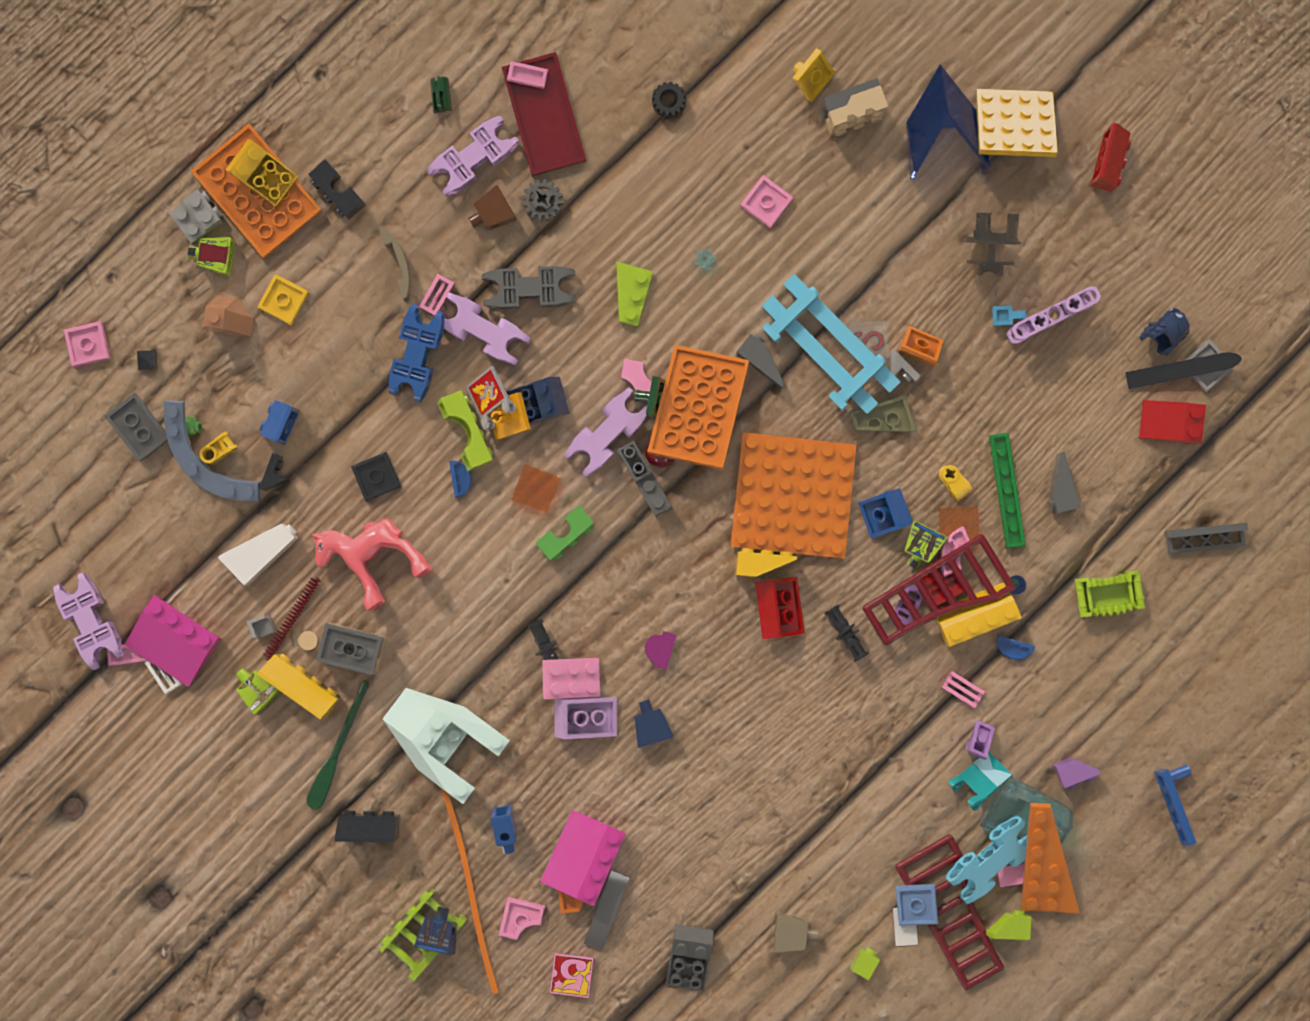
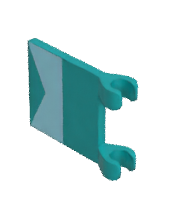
M988 752L986 760L982 758L977 759L959 776L950 779L948 783L951 789L956 792L965 782L977 794L968 800L971 809L977 811L983 802L1011 779L1013 775Z

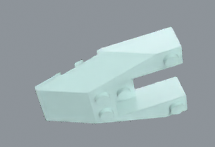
M405 688L383 718L415 767L462 804L465 803L475 787L445 766V764L466 735L469 734L497 756L502 753L510 742L509 739L464 706Z

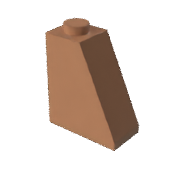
M218 295L205 307L203 326L208 330L218 334L252 337L254 318L237 297Z

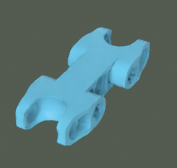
M1018 815L998 825L989 835L992 843L977 856L973 852L965 854L948 872L946 879L953 886L968 879L967 886L960 894L961 899L965 903L974 902L976 899L987 894L995 886L993 876L1008 863L1010 866L1016 867L1025 861L1027 835L1017 840L1018 833L1025 825L1023 819Z

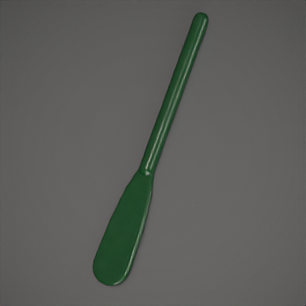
M366 680L360 685L331 755L324 762L307 795V805L311 809H319L324 804L334 777L338 756L368 689L369 682Z

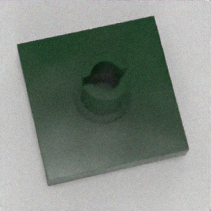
M652 376L650 391L637 389L635 392V401L648 403L646 414L654 419L657 416L665 384L664 379Z

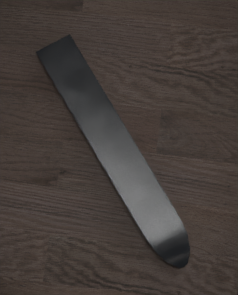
M1226 352L1125 372L1128 389L1227 370L1238 365L1242 358L1236 353Z

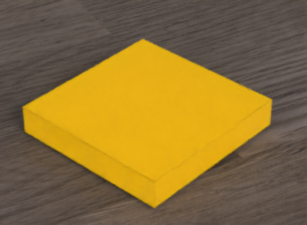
M275 274L257 308L292 326L310 292Z

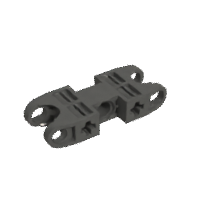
M559 266L538 267V277H519L518 268L497 269L483 273L482 280L491 281L499 286V291L495 296H492L491 299L483 300V306L502 310L520 309V299L540 298L541 308L560 307L575 303L577 301L576 295H567V293L559 289L560 283L563 280H566L567 277L575 276V270Z

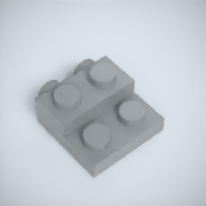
M199 189L183 199L182 204L169 212L191 244L196 243L223 223L220 218L222 216L221 212L216 206H211L209 203L211 199L205 191L201 192Z

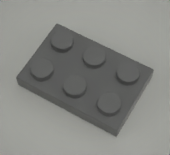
M133 393L104 416L140 462L168 441L165 429L137 393Z

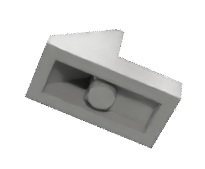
M894 349L889 353V370L893 375L900 370L902 372L901 376L908 383L910 381L914 383L921 377Z

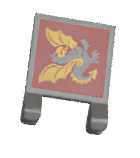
M494 366L489 367L466 386L481 418V425L485 430L495 428L496 424L492 421L489 414L501 405L505 413H514L517 410L515 404L509 399Z

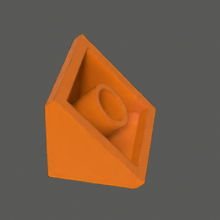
M908 326L897 353L932 368L938 361L944 340Z

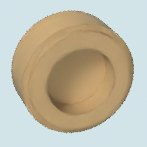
M312 631L303 632L298 639L300 647L304 650H313L319 642L317 634Z

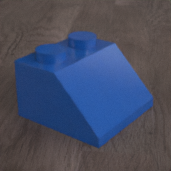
M275 400L268 408L267 413L269 415L267 420H264L260 426V435L285 445L300 410Z
M900 488L858 502L870 538L913 524Z

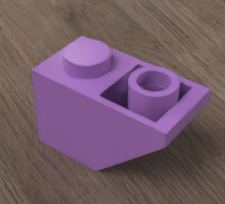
M1072 758L1052 765L1060 786L1068 790L1079 786L1078 783L1084 780L1085 782L1097 779V775L1101 774L1098 769Z

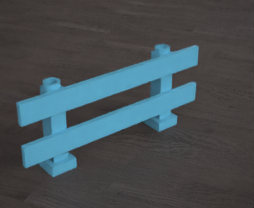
M793 274L783 285L797 300L786 309L772 295L761 306L776 321L771 325L767 322L762 327L763 330L776 343L782 339L780 334L785 330L842 388L838 393L833 391L829 395V398L842 411L848 407L846 402L852 398L868 414L878 405L876 400L863 388L872 377L889 393L901 382L885 366L887 361L880 354L875 356L818 298L820 293L813 286L808 288ZM806 309L864 366L854 378L796 320Z

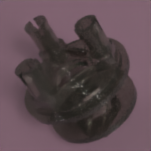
M976 213V229L973 230V236H966L963 242L987 244L986 260L968 259L966 263L977 264L978 276H982L986 272H992L997 277L1003 276V265H1015V262L996 260L997 244L1021 245V241H1018L1019 214H1008L1006 231L1004 233H995L991 230L992 213Z

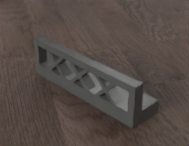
M1247 523L1165 531L1168 554L1246 546L1244 531L1248 530ZM1238 531L1240 543H1232L1227 538L1232 532ZM1212 534H1217L1222 538L1218 545H1213L1208 541ZM1193 536H1198L1203 540L1199 547H1194L1189 543ZM1178 537L1184 542L1180 549H1173L1172 538Z

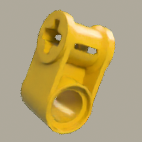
M224 432L201 449L200 458L209 465H215L234 453L239 447L234 445L228 437L229 433ZM209 451L214 452V458L211 460L206 459V454Z
M947 465L939 470L940 480L957 502L973 491L970 483L955 466ZM946 470H947V471H949V470L952 471V473L950 474L951 477H947V478H946V476H945V475L947 474Z

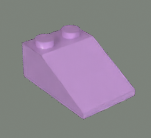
M616 697L555 699V737L578 739L617 736Z

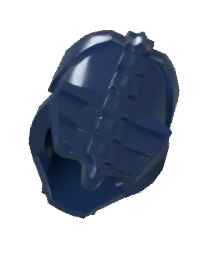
M1171 308L1158 321L1149 322V325L1144 328L1145 330L1139 338L1141 341L1147 337L1154 339L1158 344V354L1169 355L1179 342L1187 337L1186 335L1190 332V324L1183 312L1177 308Z

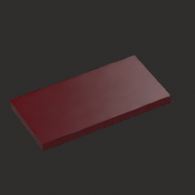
M553 52L517 62L548 69L544 89L507 81L510 65L502 66L532 177L587 162L557 53Z

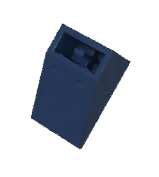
M547 377L506 391L508 396L521 392L530 425L569 414L560 377Z

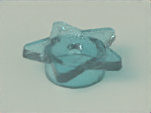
M711 247L705 251L698 249L695 251L697 259L694 262V266H701L706 272L709 271L711 264L718 262V259L712 256Z

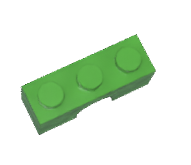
M580 506L565 517L571 527L570 533L566 537L558 538L551 531H548L536 542L537 546L550 561L560 559L565 554L563 551L568 546L570 548L574 547L579 542L578 538L582 534L586 536L594 529L592 526L595 523Z

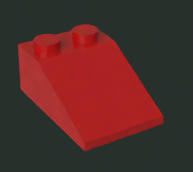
M1143 400L1139 438L1192 445L1200 444L1203 439L1206 405L1188 402Z

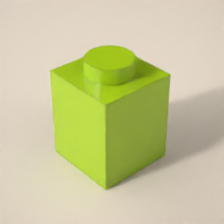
M861 947L850 969L869 980L880 961L879 957L876 956L877 952L869 947L867 949Z

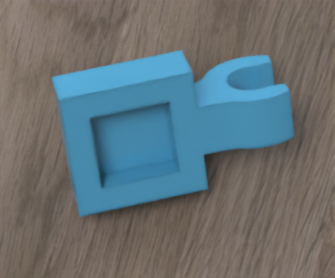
M1012 305L992 307L993 327L1012 326L1013 320H1024L1026 318V310L1012 311Z

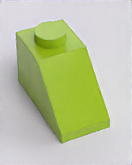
M1013 910V913L1006 912L986 931V935L993 939L1030 940L1032 917L1025 914L1023 910Z

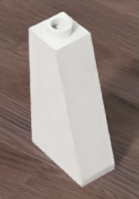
M280 524L221 554L218 558L244 586H249L298 539L295 535L297 531L290 524L287 526Z

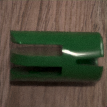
M438 76L437 80H435V77L431 78L433 113L452 111L449 78L445 76Z

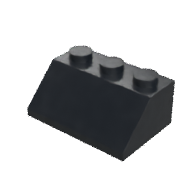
M345 810L344 814L338 816L335 842H395L399 838L400 814H394V811H383V814H375V811H363V814H356L355 810Z

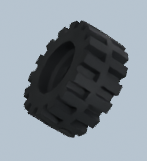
M664 82L663 85H658L652 95L654 111L659 116L661 115L662 118L668 117V119H672V117H678V114L683 112L686 105V95L683 88L679 87L677 83L673 84V82ZM664 94H674L677 98V103L669 108L663 106L661 98Z

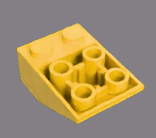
M249 139L226 168L227 172L274 206L278 205L298 178V175Z
M742 548L741 552H737L735 576L756 577L797 560V557L793 556L792 552H780V555H773V551L770 550L754 553V549Z

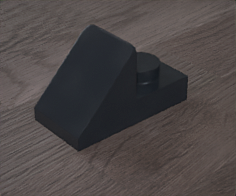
M272 453L259 489L268 491L290 481V479L277 475L284 465L283 456Z

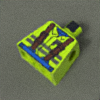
M914 521L905 547V551L912 554L907 565L918 569L922 560L929 563L948 537Z

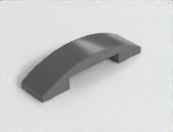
M611 870L584 944L602 951L629 880L628 876Z

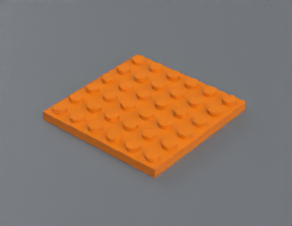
M742 432L730 547L845 559L856 445Z

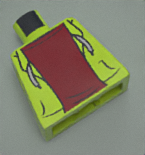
M230 237L200 239L199 247L189 246L188 258L197 259V266L202 269L230 277L235 241Z

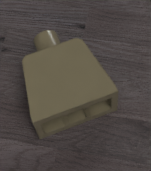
M776 912L774 952L806 950V941L818 942V930L808 929V921L806 919Z

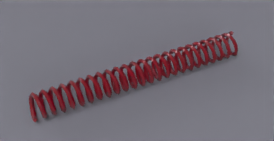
M310 578L313 582L308 581V583L312 586L306 584L310 589L305 587L304 589L307 592L302 591L305 595L300 594L304 599L298 597L303 603L296 601L299 605L294 604V606L298 609L292 607L296 612L290 610L293 615L288 614L292 619L285 617L290 622L283 620L289 626L282 623L281 625L285 628H279L284 632L277 630L283 636L275 633L279 638L275 636L273 638L278 642L271 640L276 644L269 643L273 648L267 646L272 652L265 650L270 655L263 653V655L269 658H266L267 661L276 654L275 651H278L277 648H280L281 641H284L283 638H286L285 635H288L289 628H292L291 625H294V622H296L297 615L303 612L302 609H304L306 602H309L308 599H311L312 592H315L314 589H317L316 586H319L318 583L321 582L319 578Z

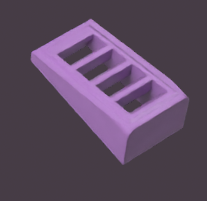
M911 585L905 591L909 598L915 601L914 606L918 609L923 597L917 587ZM911 590L912 592L918 594V599L908 594L909 591ZM900 598L894 610L902 623L908 625L913 617L908 610L901 607L904 603ZM899 610L907 614V618L898 614Z

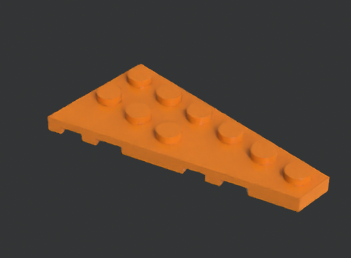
M1030 803L1021 910L1080 913L1051 805Z

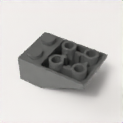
M675 924L666 979L667 986L704 991L714 930Z

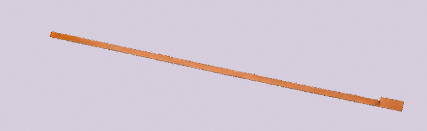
M440 787L459 849L477 938L494 995L499 993L483 937L464 844L449 794Z

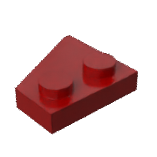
M953 573L945 577L942 576L954 597L965 593ZM931 574L921 579L937 606L947 602L946 597Z

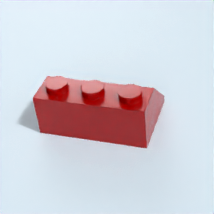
M1113 122L1103 134L1090 184L1092 187L1110 192L1121 184V169L1125 168L1127 162L1125 153L1129 151L1132 140L1129 139L1131 133L1118 123Z
M790 577L755 582L762 639L805 634L798 578Z

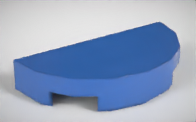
M449 461L455 499L469 491L472 484V476L470 471L467 472L464 464L458 461Z
M997 635L998 648L1009 659L1020 660L1026 658L1035 648L1033 645Z

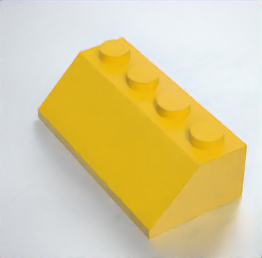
M1003 582L993 587L998 592L1006 587ZM986 589L975 593L977 598L989 595ZM1009 593L998 601L964 608L938 617L936 622L946 646L950 647L1022 617L1015 600ZM965 597L960 600H957V602L969 600V598Z
M283 653L281 655L275 654L257 673V675L319 719L328 717L341 699L337 696V691L331 687L325 688L321 685L322 681L319 678L307 675L305 668L298 664L297 666L293 665L290 662L291 659Z

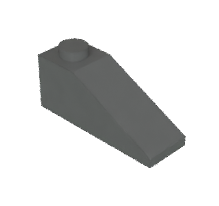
M750 334L737 350L736 355L742 359L749 360L750 366L781 389L784 382L767 346L764 344L765 341L757 334L755 336Z
M1065 452L1057 454L1049 493L1050 500H1048V506L1054 514L1080 508Z

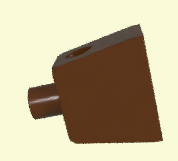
M498 185L474 203L478 213L468 218L473 228L484 223L487 230H492L517 220Z

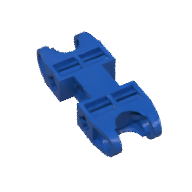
M412 304L403 320L399 339L408 341L404 358L393 359L389 375V394L396 396L399 388H402L406 382L413 388V393L415 394L414 401L421 403L430 387L434 368L425 366L430 348H440L444 333L445 316L443 312L437 311L434 319L426 325L421 321L420 314H418L419 305Z

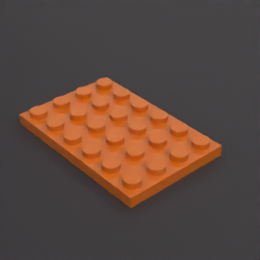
M248 123L193 168L191 173L261 257L265 259L321 213L322 209L297 180H295L278 205L274 206L226 171V168L248 139L254 141L281 162L250 123Z
M674 345L647 451L648 454L723 470L747 375L749 360Z

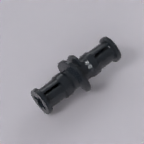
M838 604L824 614L828 615L834 625L833 627L839 633L836 641L843 640L846 648L849 649L854 657L853 661L857 662L869 655V652L864 650L859 638L855 635L860 630H852L855 623L849 625Z
M543 619L529 624L527 628L531 630L534 641L539 648L535 655L542 656L543 660L559 659L557 653H555L558 647H554L557 641H550V637L542 624L544 622Z

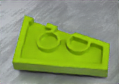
M616 261L619 322L638 327L653 271Z

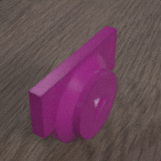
M663 631L662 635L651 636L646 641L645 653L650 660L654 661L653 666L667 669L676 634Z

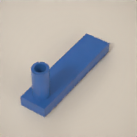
M1184 765L1171 771L1169 769L1154 771L1181 845L1190 846L1195 844L1196 840L1174 785V782L1191 776V769L1188 765Z

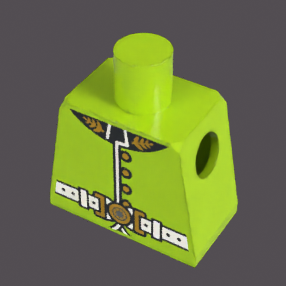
M242 668L235 675L242 682L237 688V692L251 712L256 715L277 696L280 690L257 675L259 670L249 674Z

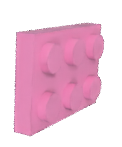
M599 658L542 660L543 699L600 697Z

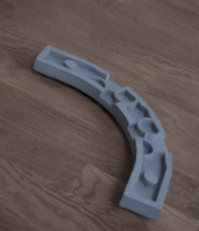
M164 401V423L167 440L176 461L184 472L202 488L218 496L240 501H260V481L238 480L219 473L217 474L208 468L209 466L201 460L198 454L194 453L190 446L191 442L186 429L185 401Z

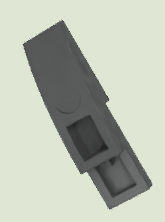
M632 441L617 450L654 516L658 517L672 509L635 442Z

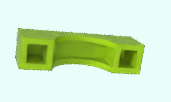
M462 390L440 398L437 404L444 420L455 421L466 431L468 438L467 446L460 456L467 472L489 464L492 461V451L484 442V433L476 424L477 418L474 412L470 411L467 396L463 395Z

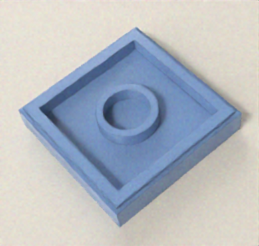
M935 884L896 886L899 926L938 924Z

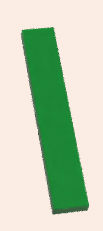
M1009 433L989 435L1005 548L1023 547L1026 544Z

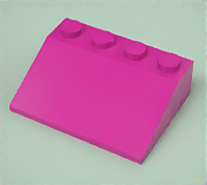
M154 595L140 615L125 645L187 687H190L222 638L160 597Z
M572 810L540 882L594 906L626 833Z

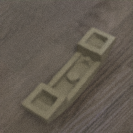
M379 226L384 245L387 248H394L403 275V279L397 280L402 299L405 302L409 301L411 274L408 261L393 235L383 226Z

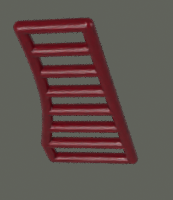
M979 534L865 604L862 609L883 644L889 645L905 634L938 617L964 608L998 601L1014 591L1016 587L985 536ZM978 544H981L1006 587L996 592L970 550ZM964 553L989 595L977 598L954 561L955 558ZM948 564L969 600L957 602L937 569ZM931 574L950 605L939 609L921 579ZM913 584L916 585L932 611L923 617L920 616L905 591L906 588ZM896 594L900 596L914 619L913 622L906 626L903 625L888 600ZM880 604L883 605L897 628V631L887 636L872 609Z
M948 834L897 863L895 868L905 885H916L963 857V853L953 836ZM949 844L954 854L914 877H909L905 870L906 867ZM968 879L961 882L962 890L967 886ZM948 880L935 887L936 895L953 885ZM960 895L938 907V916L963 903L964 901ZM974 902L966 903L969 913L941 929H938L936 924H928L965 990L971 989L1004 969L1002 961L989 937L986 935ZM972 920L977 931L948 946L943 936ZM981 938L985 949L958 963L953 953ZM990 956L994 966L967 980L962 970Z

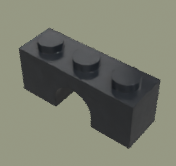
M326 159L308 174L312 178L309 182L317 190L319 188L323 190L324 194L322 196L329 204L333 202L337 206L335 210L342 218L346 216L350 220L366 206L364 201L351 187L343 193L334 192V184L341 176Z

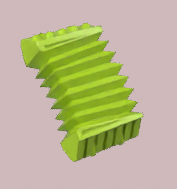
M1139 570L1127 571L1124 574L1108 577L1107 579H1074L1080 617L1092 615L1094 617H1098V615L1104 617L1105 614L1112 617L1113 614H1126V610L1132 612L1133 609L1145 608V597H1143L1142 580Z

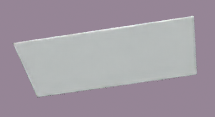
M893 908L896 946L918 945L917 926H899L898 909Z

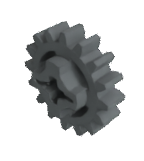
M546 179L541 184L539 180H536V185L530 183L531 189L525 188L524 191L527 195L522 196V200L526 201L522 204L523 208H527L526 214L532 213V219L538 216L540 222L543 217L549 221L550 215L555 218V211L561 212L558 205H563V201L559 200L563 197L562 193H558L559 187L553 188L554 182L548 185ZM533 194V195H534V201H532L531 204H530V198H531V195ZM538 195L543 199L546 198L547 206L545 203L539 201ZM555 197V204L552 207L551 200H553Z

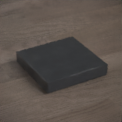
M387 452L351 466L365 502L401 488Z

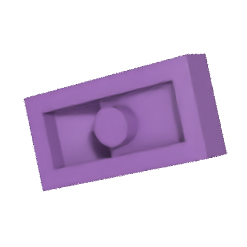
M977 720L971 738L965 745L967 752L986 760L995 728Z

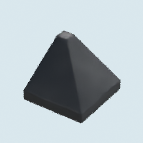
M157 350L137 351L138 370L157 369Z

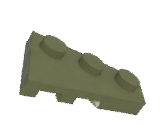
M905 395L878 403L868 414L863 409L850 412L855 431L916 432Z

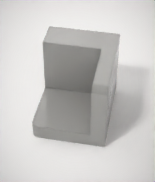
M269 614L246 621L253 639H259L276 632Z

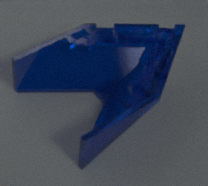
M941 64L906 122L910 179H914L942 129L955 128L981 161L982 174H986L991 167L989 155L979 154L977 110Z

